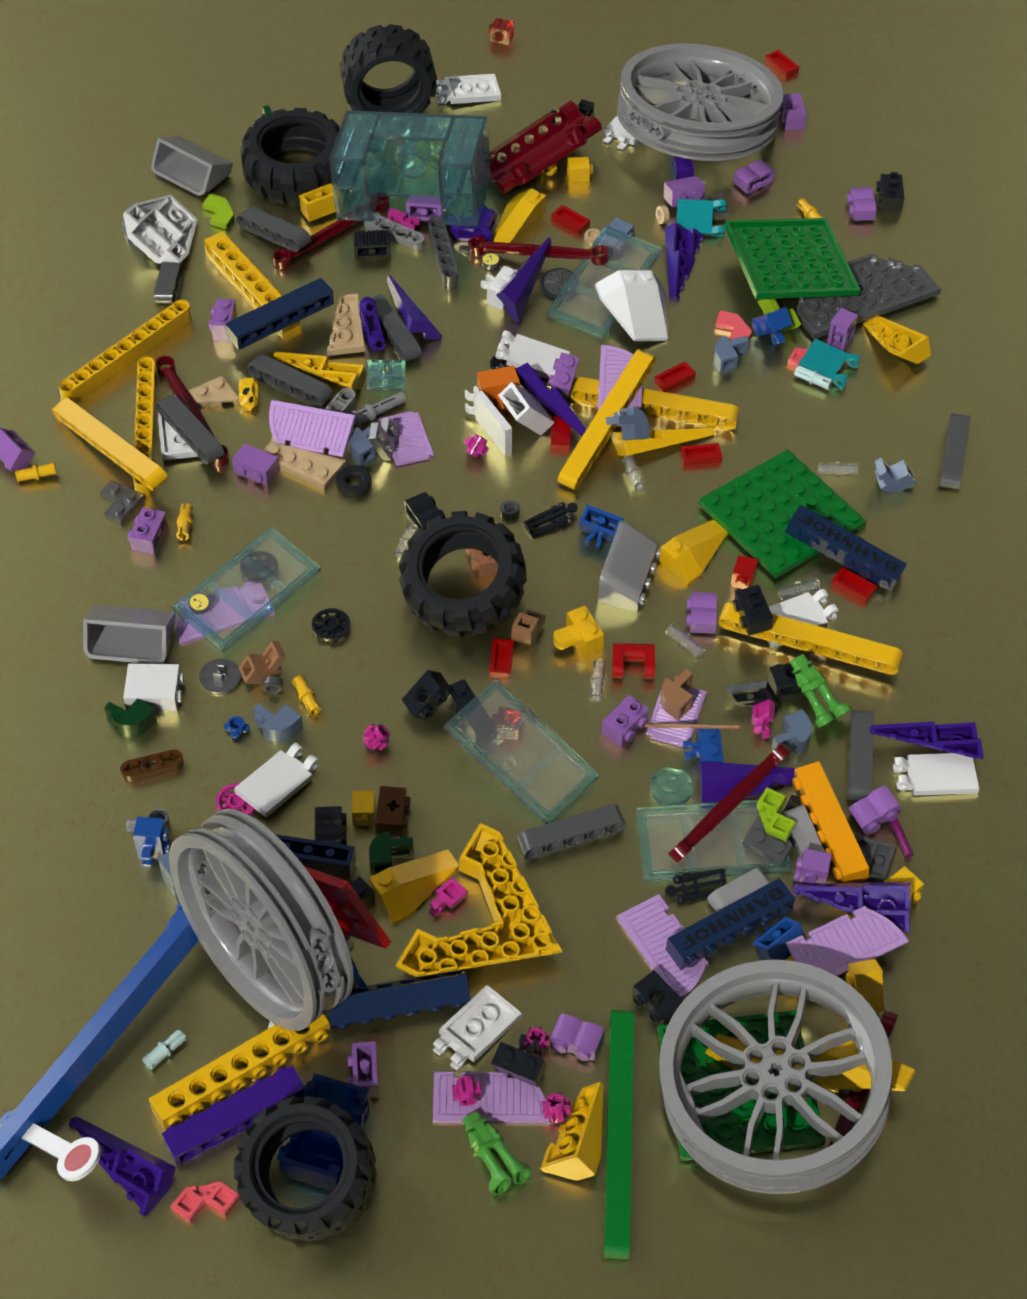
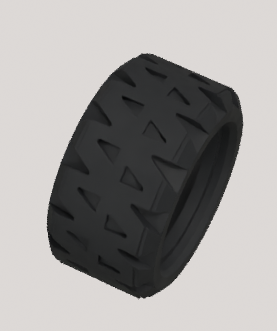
M389 24L387 27H382V25L371 27L366 33L360 32L355 36L342 54L340 73L347 103L350 104L351 109L359 117L363 116L368 122L375 124L382 122L384 125H395L400 121L407 122L417 117L418 112H424L431 103L430 97L435 96L437 76L430 48L424 39H420L418 33L409 28L403 30L401 25ZM398 61L414 69L411 76L404 83L393 88H375L363 81L370 69L384 62Z
M305 1096L304 1098L290 1097L277 1101V1106L265 1108L252 1120L254 1124L245 1129L238 1143L237 1149L239 1153L234 1159V1179L238 1182V1194L244 1206L250 1210L257 1220L280 1235L290 1239H301L302 1241L321 1240L328 1235L334 1236L348 1228L355 1217L358 1219L369 1203L370 1192L374 1191L377 1176L373 1146L366 1136V1132L335 1103L312 1096ZM317 1130L333 1135L337 1139L343 1155L342 1174L333 1192L313 1206L292 1208L282 1205L275 1197L270 1184V1166L278 1148L288 1138L303 1131Z

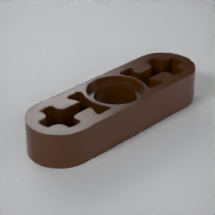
M173 749L125 761L120 767L122 778L126 782H136L179 771L184 765L183 755L180 751ZM175 758L176 762L172 763L171 759ZM151 762L158 764L155 769L146 768ZM133 769V773L129 774L128 770Z

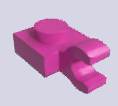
M394 208L388 211V219L413 230H415V225L420 226V219L417 217L407 218V213Z
M771 699L753 705L751 723L755 725L754 730L756 734L762 732V739L771 737V728L768 722L774 720L775 702Z
M452 877L436 890L437 898L429 903L432 907L429 909V912L436 917L443 911L446 905L451 909L468 896V891Z

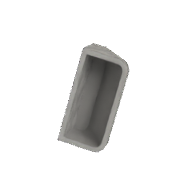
M181 136L158 137L151 163L155 174L198 196L206 195L230 175L233 166L232 162Z
M620 521L601 572L598 603L638 612L639 606L644 605L645 589L649 590L652 578H650V575L655 574L657 566L655 560L660 558V547L657 541L629 522Z
M93 605L83 618L84 653L91 659L161 664L168 655L176 623V612Z

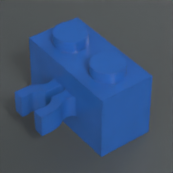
M786 307L751 319L753 323L752 328L757 337L770 334L773 345L785 342L781 329L792 325Z
M587 504L579 521L580 530L590 534L585 544L590 545L591 540L595 539V536H597L598 541L596 548L599 550L602 545L601 539L613 542L620 521H624V518Z
M697 729L696 743L683 741V750H691L689 752L684 751V760L698 757L699 766L700 761L724 762L720 729Z
M137 816L133 838L138 859L143 860L142 866L152 867L153 860L158 861V857L170 851L172 841L168 839L169 828H166L164 819Z
M785 916L772 928L767 926L765 928L766 932L763 935L758 933L756 935L757 940L753 942L759 960H786L791 956V953L785 943L803 935L805 940L807 939L801 924Z

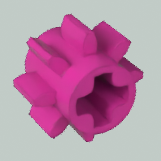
M475 434L474 437L468 436L464 442L468 446L465 451L476 458L481 454L485 456L489 450L486 445L488 441L478 434Z
M372 723L365 729L366 732L363 733L365 736L363 740L369 749L375 750L378 747L381 751L388 745L390 733L385 726L379 724L375 727Z
M541 1026L539 1028L529 1027L528 1034H524L527 1036L524 1042V1050H527V1047L531 1046L533 1040L536 1039L539 1041V1044L531 1054L543 1056L544 1049H550V1042H548L550 1034H544Z
M471 1076L460 1077L456 1081L457 1085H452L453 1100H459L461 1106L474 1105L477 1103V1098L482 1097L480 1081L475 1082Z
M561 1093L549 1094L546 1101L541 1102L544 1119L550 1117L552 1124L565 1122L567 1115L572 1114L569 1097L563 1099Z

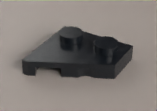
M768 681L727 686L726 693L734 705L753 708V705L771 699L775 702L774 712H781L782 705Z

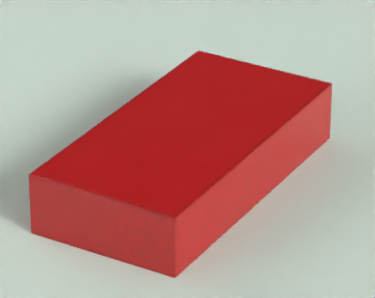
M780 50L765 55V62L785 78L799 72L800 67Z
M561 205L551 214L552 220L578 235L590 226L588 218L564 205Z
M684 361L654 376V382L664 392H668L696 378V372Z
M552 416V420L555 423L551 428L550 450L570 451L571 427L558 416Z
M719 443L681 446L680 448L683 466L722 463Z
M844 567L839 570L831 582V585L865 604L877 590V585Z
M493 638L490 677H511L513 640Z

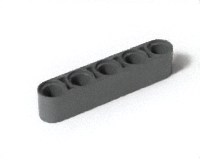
M249 207L236 217V221L242 229L291 251L298 252L311 242V237L305 229L257 208Z
M434 216L428 220V232L440 280L444 289L455 290L458 287V268L443 218Z
M383 294L372 297L376 302L382 334L400 360L406 363L421 357L422 352L418 342L408 332L407 327Z
M259 353L246 367L252 377L316 408H321L333 396V391L327 384L265 354Z
M174 394L156 403L159 414L205 464L208 465L225 455L223 447Z
M951 413L939 487L959 490L971 416Z
M851 710L848 800L858 801L872 793L873 734L870 733L869 728L870 725H873V711Z
M611 804L525 830L518 835L517 839L525 858L533 859L618 833L626 827V822L618 805Z

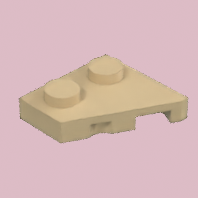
M222 376L188 390L198 408L222 406L223 402H233L234 405L239 404V397Z

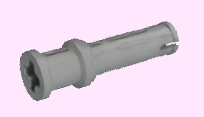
M401 391L373 405L366 404L364 408L357 411L353 410L350 414L356 416L354 425L359 427L361 423L368 420L373 421L377 415L404 404L407 400Z

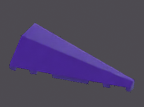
M674 222L665 227L669 296L671 300L680 299L679 293L685 286L684 281L690 274L696 259L694 257L695 253L700 249L699 243L704 239V235L694 228L687 230Z
M550 237L536 249L514 273L515 275L496 294L507 307L505 310L516 323H519L551 246Z
M388 275L387 284L398 314L403 315L408 332L423 333L425 339L441 340L442 335L393 277Z
M528 362L516 368L520 384L579 435L583 436L587 429L556 388L549 390Z
M934 721L870 725L869 728L870 733L975 759H984L981 739H978L975 722L935 725Z
M700 761L701 811L708 810L709 807L715 806L720 800L724 799L729 791L758 765ZM774 767L746 798L762 794L766 787L772 789L781 785L784 787L790 785L792 778H794L795 768Z
M911 882L794 885V894L796 895L800 894L812 898L814 901L832 905L834 908L853 914L854 910L866 906V908L885 916L904 932H910L912 909Z
M80 1117L70 1118V1128H75L82 1138L90 1137L99 1143L101 1147L99 1164L115 1183H120L126 1190V1197L129 1200H134L139 1206V1213L143 1216L148 1215L170 1190L176 1167Z

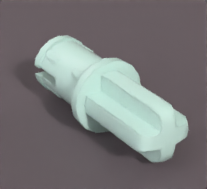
M798 366L794 373L796 377L810 382V385L815 384L826 390L830 388L829 386H831L833 380L818 374L816 370L813 372L802 366Z
M176 1030L163 1042L159 1041L157 1043L158 1046L142 1058L145 1065L152 1070L166 1057H170L171 1052L186 1041L185 1034L181 1030Z

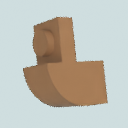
M527 609L525 613L519 612L512 625L511 639L533 647L537 642L538 634L545 622L546 615Z
M271 641L262 655L247 654L239 666L246 684H262L263 678L268 676L278 677L282 674L283 670L280 665L286 656L279 641Z
M687 669L681 674H677L672 681L666 677L662 683L660 699L662 708L678 721L692 708L693 695L686 690L692 685L693 673Z

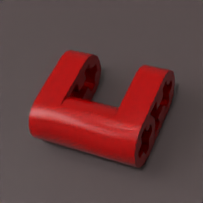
M613 643L612 678L623 679L624 662H643L644 679H655V644Z

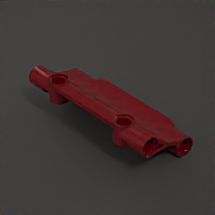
M569 101L558 108L557 113H547L492 149L488 156L474 163L473 166L480 177L490 181L502 194H506L516 186L529 182L533 177L585 145L587 139L602 130V125L596 117L585 116L579 111L573 101ZM553 117L555 118V124H554V125H553V123H552ZM540 126H541V128H542V132H541V133H539V131H538ZM526 135L528 136V141H527V143L525 142V136H526ZM512 144H514L513 152L511 151ZM498 153H500V155H501V158H500L499 161H498V159H497Z

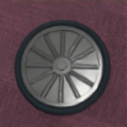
M554 268L542 276L541 288L551 298L566 299L577 292L579 280L568 269Z

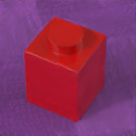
M738 555L731 586L740 589L752 587L758 559Z

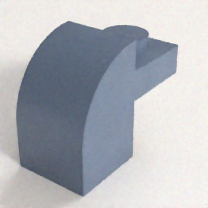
M723 336L717 340L713 363L719 374L737 369L738 357L748 353L749 340L746 336L733 340H728L726 336Z
M638 408L620 409L621 412H615L613 417H606V425L621 424L622 440L650 438L648 419L644 412Z
M356 427L351 432L349 439L350 453L353 460L359 466H364L377 458L376 450L368 440L371 427L366 428L364 431Z
M882 458L874 461L877 467L875 473L881 490L888 493L899 492L917 484L912 469L904 460L890 467Z
M260 704L253 708L254 722L258 727L262 728L263 736L268 741L284 742L290 740L303 729L302 716L288 705H285L275 715Z
M804 710L785 716L782 725L784 733L773 738L772 751L779 744L783 743L790 751L795 748L799 755L809 745L812 732L811 721Z

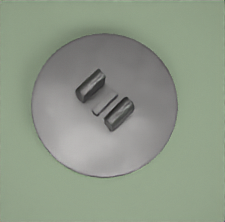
M224 658L214 659L206 663L199 674L201 686L213 694H225L233 691L240 684L242 678L239 666L234 661Z

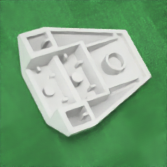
M172 195L133 204L123 213L128 239L155 263H162L163 261L181 263L188 256L198 219Z
M618 270L595 284L600 300L633 341L668 340L667 295L662 283L652 270Z

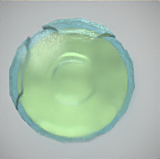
M665 767L652 775L649 785L650 794L660 805L678 807L690 799L693 792V781L684 770Z

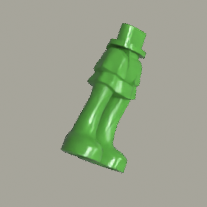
M802 654L790 661L794 669L792 673L796 677L798 687L801 688L802 693L808 698L816 715L815 724L820 729L852 710V707L849 703H839L825 681L826 678L822 676V672L814 665H811L813 662L811 660L808 661L806 656ZM818 689L825 703L827 704L830 713L824 708L823 704L819 700L814 690Z
M479 1111L466 1116L462 1120L466 1126L465 1132L469 1136L471 1147L474 1148L475 1154L483 1160L490 1171L492 1178L489 1183V1189L492 1195L498 1196L506 1192L511 1185V1179L514 1184H521L531 1176L532 1170L529 1165L519 1161L511 1153L503 1141L504 1138L499 1134V1130L490 1124L486 1117L483 1118ZM495 1150L506 1165L509 1174L494 1157L493 1152Z

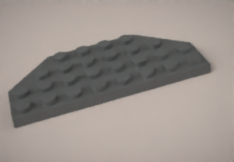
M869 254L848 262L860 287L859 296L800 298L795 313L802 326L814 340L829 334L831 321L840 308L857 314L856 324L878 315L880 316L939 295L941 288L920 265H904L903 261L891 258L883 260L879 259L878 255Z

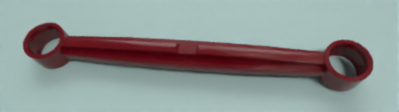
M384 193L374 194L371 197V203L310 236L311 242L298 252L285 249L275 251L273 253L275 268L280 270L288 269L292 265V259L363 220L366 214L386 212L389 209V197Z
M474 236L468 241L469 250L473 256H482L486 252L531 256L540 246L523 243L486 242V239L482 236ZM604 245L594 246L591 250L550 246L546 255L548 258L591 260L596 266L605 265L609 261L608 248Z
M170 356L159 357L156 360L158 375L167 378L175 396L213 435L195 401L176 374L174 359ZM163 365H170L168 368H161ZM224 445L221 446L225 455L211 462L213 466L221 467L229 462L228 449Z
M783 743L779 744L766 759L729 791L728 795L720 800L668 855L676 863L682 860L791 751Z
M885 1009L880 1021L889 1039L898 1014ZM861 1089V1092H853L851 1090L847 1095L845 1103L859 1113L869 1089ZM840 1114L834 1130L840 1135L845 1136L855 1123ZM831 1140L828 1147L834 1144Z

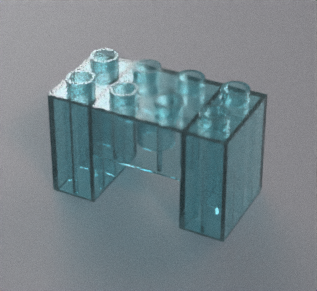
M346 110L329 157L336 219L372 221L379 197L387 195L388 197L409 198L410 195L440 197L442 225L478 226L491 179L487 116Z

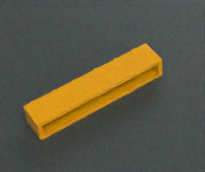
M817 761L795 768L794 778H792L793 786L796 791H800L801 804L809 811V817L813 826H816L819 840L826 848L824 849L825 853L831 854L830 862L832 861L834 866L833 873L836 880H840L841 883H859L868 880L869 866L820 762Z

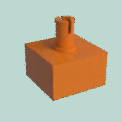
M514 366L477 372V387L479 391L484 392L503 417H505L503 411H505L506 416H509L511 413L498 395L511 382L520 387V381Z

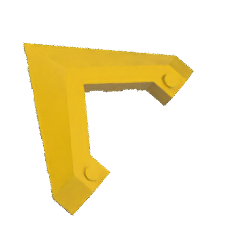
M480 823L459 859V871L479 880L494 923L489 927L481 929L477 927L448 938L447 936L437 938L417 928L398 960L396 968L415 977L562 953L561 947L556 943L550 926L544 915L541 914L539 905L524 877L521 876L517 863L510 850L508 851L499 831Z

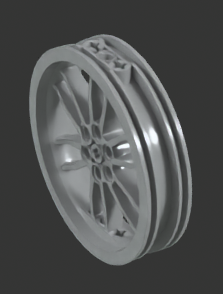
M678 43L661 45L636 54L624 65L621 73L617 116L624 129L641 143L660 152L701 161L739 159L761 151L774 139L777 133L779 113L783 101V88L778 78L767 67L741 53L704 44ZM647 102H650V103H653V104H657V105L652 106V105H650V104L647 103Z
M223 809L205 820L200 828L191 829L174 840L170 848L169 864L175 891L182 909L198 940L213 963L249 1005L272 1023L287 1030L301 1031L321 1016L323 1010H330L347 999L352 991L354 978L350 952L341 927L326 898L306 868L272 831L248 814L234 809Z
M760 960L728 968L704 981L684 999L673 1014L663 1037L659 1059V1074L666 1114L672 1130L682 1147L702 1168L728 1184L745 1190L767 1194L799 1193L821 1187L845 1175L860 1163L873 1148L883 1131L891 1103L892 1058L887 1035L877 1014L864 997L847 982L821 968L788 960ZM771 995L768 1009V1042L759 1044L738 1021L723 1012L722 1009L741 1000ZM778 995L799 997L796 1017L787 1037L775 1036L774 1020ZM806 999L832 1010L842 1017L849 1029L826 1035L800 1050L794 1048L802 1028ZM714 1017L738 1037L746 1047L745 1051L742 1052L721 1043L700 1027L709 1018ZM692 1037L697 1038L718 1056L742 1068L741 1070L710 1075L686 1085L681 1074L684 1054ZM849 1041L855 1043L859 1053L839 1060L811 1062L827 1050ZM777 1050H783L785 1053L777 1055L774 1052ZM753 1058L762 1059V1061L758 1063H754L751 1060ZM796 1064L804 1066L802 1069L793 1068ZM862 1065H866L872 1079L869 1098L862 1114L855 1111L834 1093L809 1081L810 1079L838 1075ZM750 1080L758 1081L755 1085H749L747 1082ZM797 1086L800 1090L792 1092L789 1088ZM741 1087L720 1101L700 1109L698 1107L695 1108L692 1095L719 1088ZM770 1094L777 1096L774 1100L767 1099L766 1097ZM809 1097L832 1107L855 1123V1126L845 1136L840 1135L818 1117L805 1100ZM751 1099L757 1101L748 1123L743 1154L723 1147L703 1131L700 1121L725 1114ZM792 1105L815 1130L834 1144L808 1156L780 1160L783 1144V1108ZM764 1112L776 1114L777 1132L772 1160L750 1157L754 1135Z

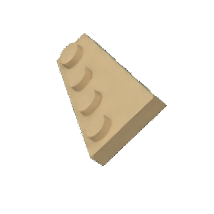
M358 293L339 296L335 312L336 317L333 321V330L330 335V344L327 348L328 356L365 352L362 324L358 309Z
M270 442L263 450L278 457L279 469L323 490L331 484L338 472L347 465L344 459Z

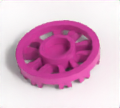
M240 783L225 786L216 797L218 811L228 808L238 811L242 810L243 813L250 816L256 809L237 794L229 793L228 790L234 789ZM220 802L227 803L226 805L220 806Z

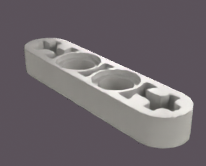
M368 213L364 216V227L367 230L375 231L383 230V227H391L388 229L390 240L413 250H420L425 246L424 235L376 213ZM399 233H405L406 235H405V236H398L397 234H399Z

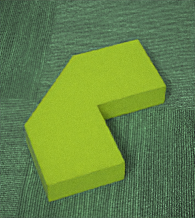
M210 193L202 204L204 210L215 213L210 220L212 226L227 230L235 219L234 213L224 197Z
M760 299L757 301L764 314L780 309L775 299ZM793 308L788 309L792 325L783 329L798 328L801 325L800 320Z
M766 787L756 805L765 832L787 842L797 822L779 814L787 796Z

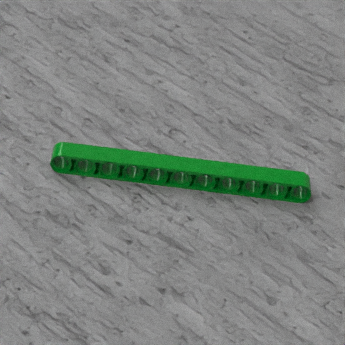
M611 1010L604 1229V1258L628 1260L630 1256L634 1011Z

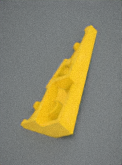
M275 352L273 358L351 389H362L367 378L365 365L329 362L328 356L286 352Z
M714 427L649 430L650 438L622 440V432H613L610 437L618 455L629 456L714 435Z

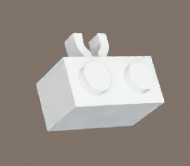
M503 266L495 278L490 274L486 275V281H481V288L487 289V305L501 310L505 309L506 306L496 294L515 275L514 273L517 270Z

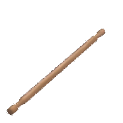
M647 723L645 727L741 729V725Z

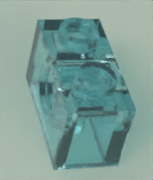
M367 360V390H405V360Z

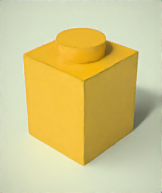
M567 158L568 182H590V174H593V165L589 164V158Z
M374 790L352 791L353 825H375Z

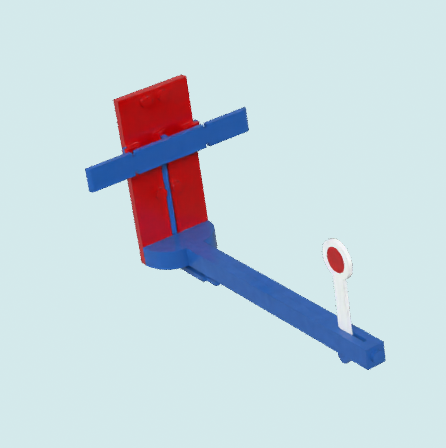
M305 867L330 905L346 942L352 936L384 949L389 946L391 940L348 881ZM180 902L176 906L178 910L166 923L167 928L17 1108L14 1111L6 1112L1 1117V1179L30 1144L59 1159L57 1171L66 1181H77L84 1178L98 1164L101 1157V1147L95 1139L84 1137L69 1143L45 1130L44 1127L199 941ZM351 958L354 978L353 985L358 987L367 986L358 974V969Z

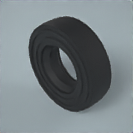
M346 466L336 476L337 489L346 497L356 498L363 496L371 488V475L362 466ZM351 477L361 479V483L355 486L348 485L346 481Z

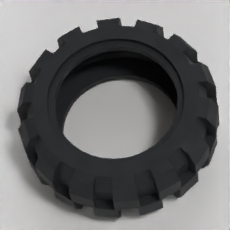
M294 108L291 111L280 109L273 111L272 115L268 117L263 115L255 121L253 127L248 128L240 148L243 175L247 183L259 196L264 199L269 197L276 204L294 203L295 206H300L299 195L330 183L337 190L348 173L349 153L347 138L333 119L329 120L326 114L316 110L308 112L306 108ZM290 150H306L318 154L315 158L301 163H283L272 159L274 156Z
M467 511L451 512L452 517L441 519L439 515L426 522V530L422 532L418 529L407 542L409 549L404 550L401 554L399 563L401 576L399 581L408 607L412 614L420 618L422 624L433 631H438L439 628L443 629L444 634L449 636L462 637V631H471L474 636L488 632L486 626L492 623L499 626L511 616L509 610L519 606L524 595L523 585L527 582L526 565L520 544L515 541L514 534L504 524H495L493 517L477 512L475 517H470ZM459 549H476L490 555L498 563L497 574L489 587L480 594L467 599H449L435 593L428 586V579L432 568L446 554Z

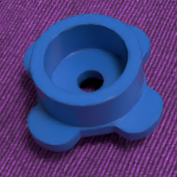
M234 716L228 720V723H225L224 729L231 733L232 738L236 739L242 733L248 732L250 726L245 724L242 717Z

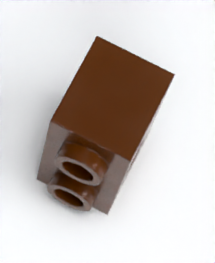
M380 786L375 819L376 835L390 831V836L402 837L403 828L407 829L408 815H405V812L410 810L411 797H407V788Z

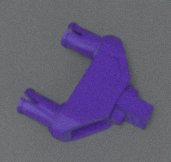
M481 201L474 206V210L478 213L476 216L462 222H458L451 214H449V217L447 215L444 218L445 225L451 229V234L458 240L469 241L474 236H482L486 239V242H493L492 231L496 223L497 213L493 209H488Z
M364 297L359 301L358 309L367 344L373 350H382L386 344L376 310V302L371 297Z

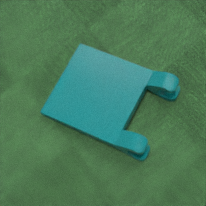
M678 199L676 223L687 230L694 228L703 235L723 237L724 226L712 227L713 209L725 211L726 200Z
M814 339L798 366L813 372L815 370L818 371V374L833 379L832 382L842 389L846 386L848 377L843 374H837L844 362L852 368H857L861 357L857 354H848L818 339Z

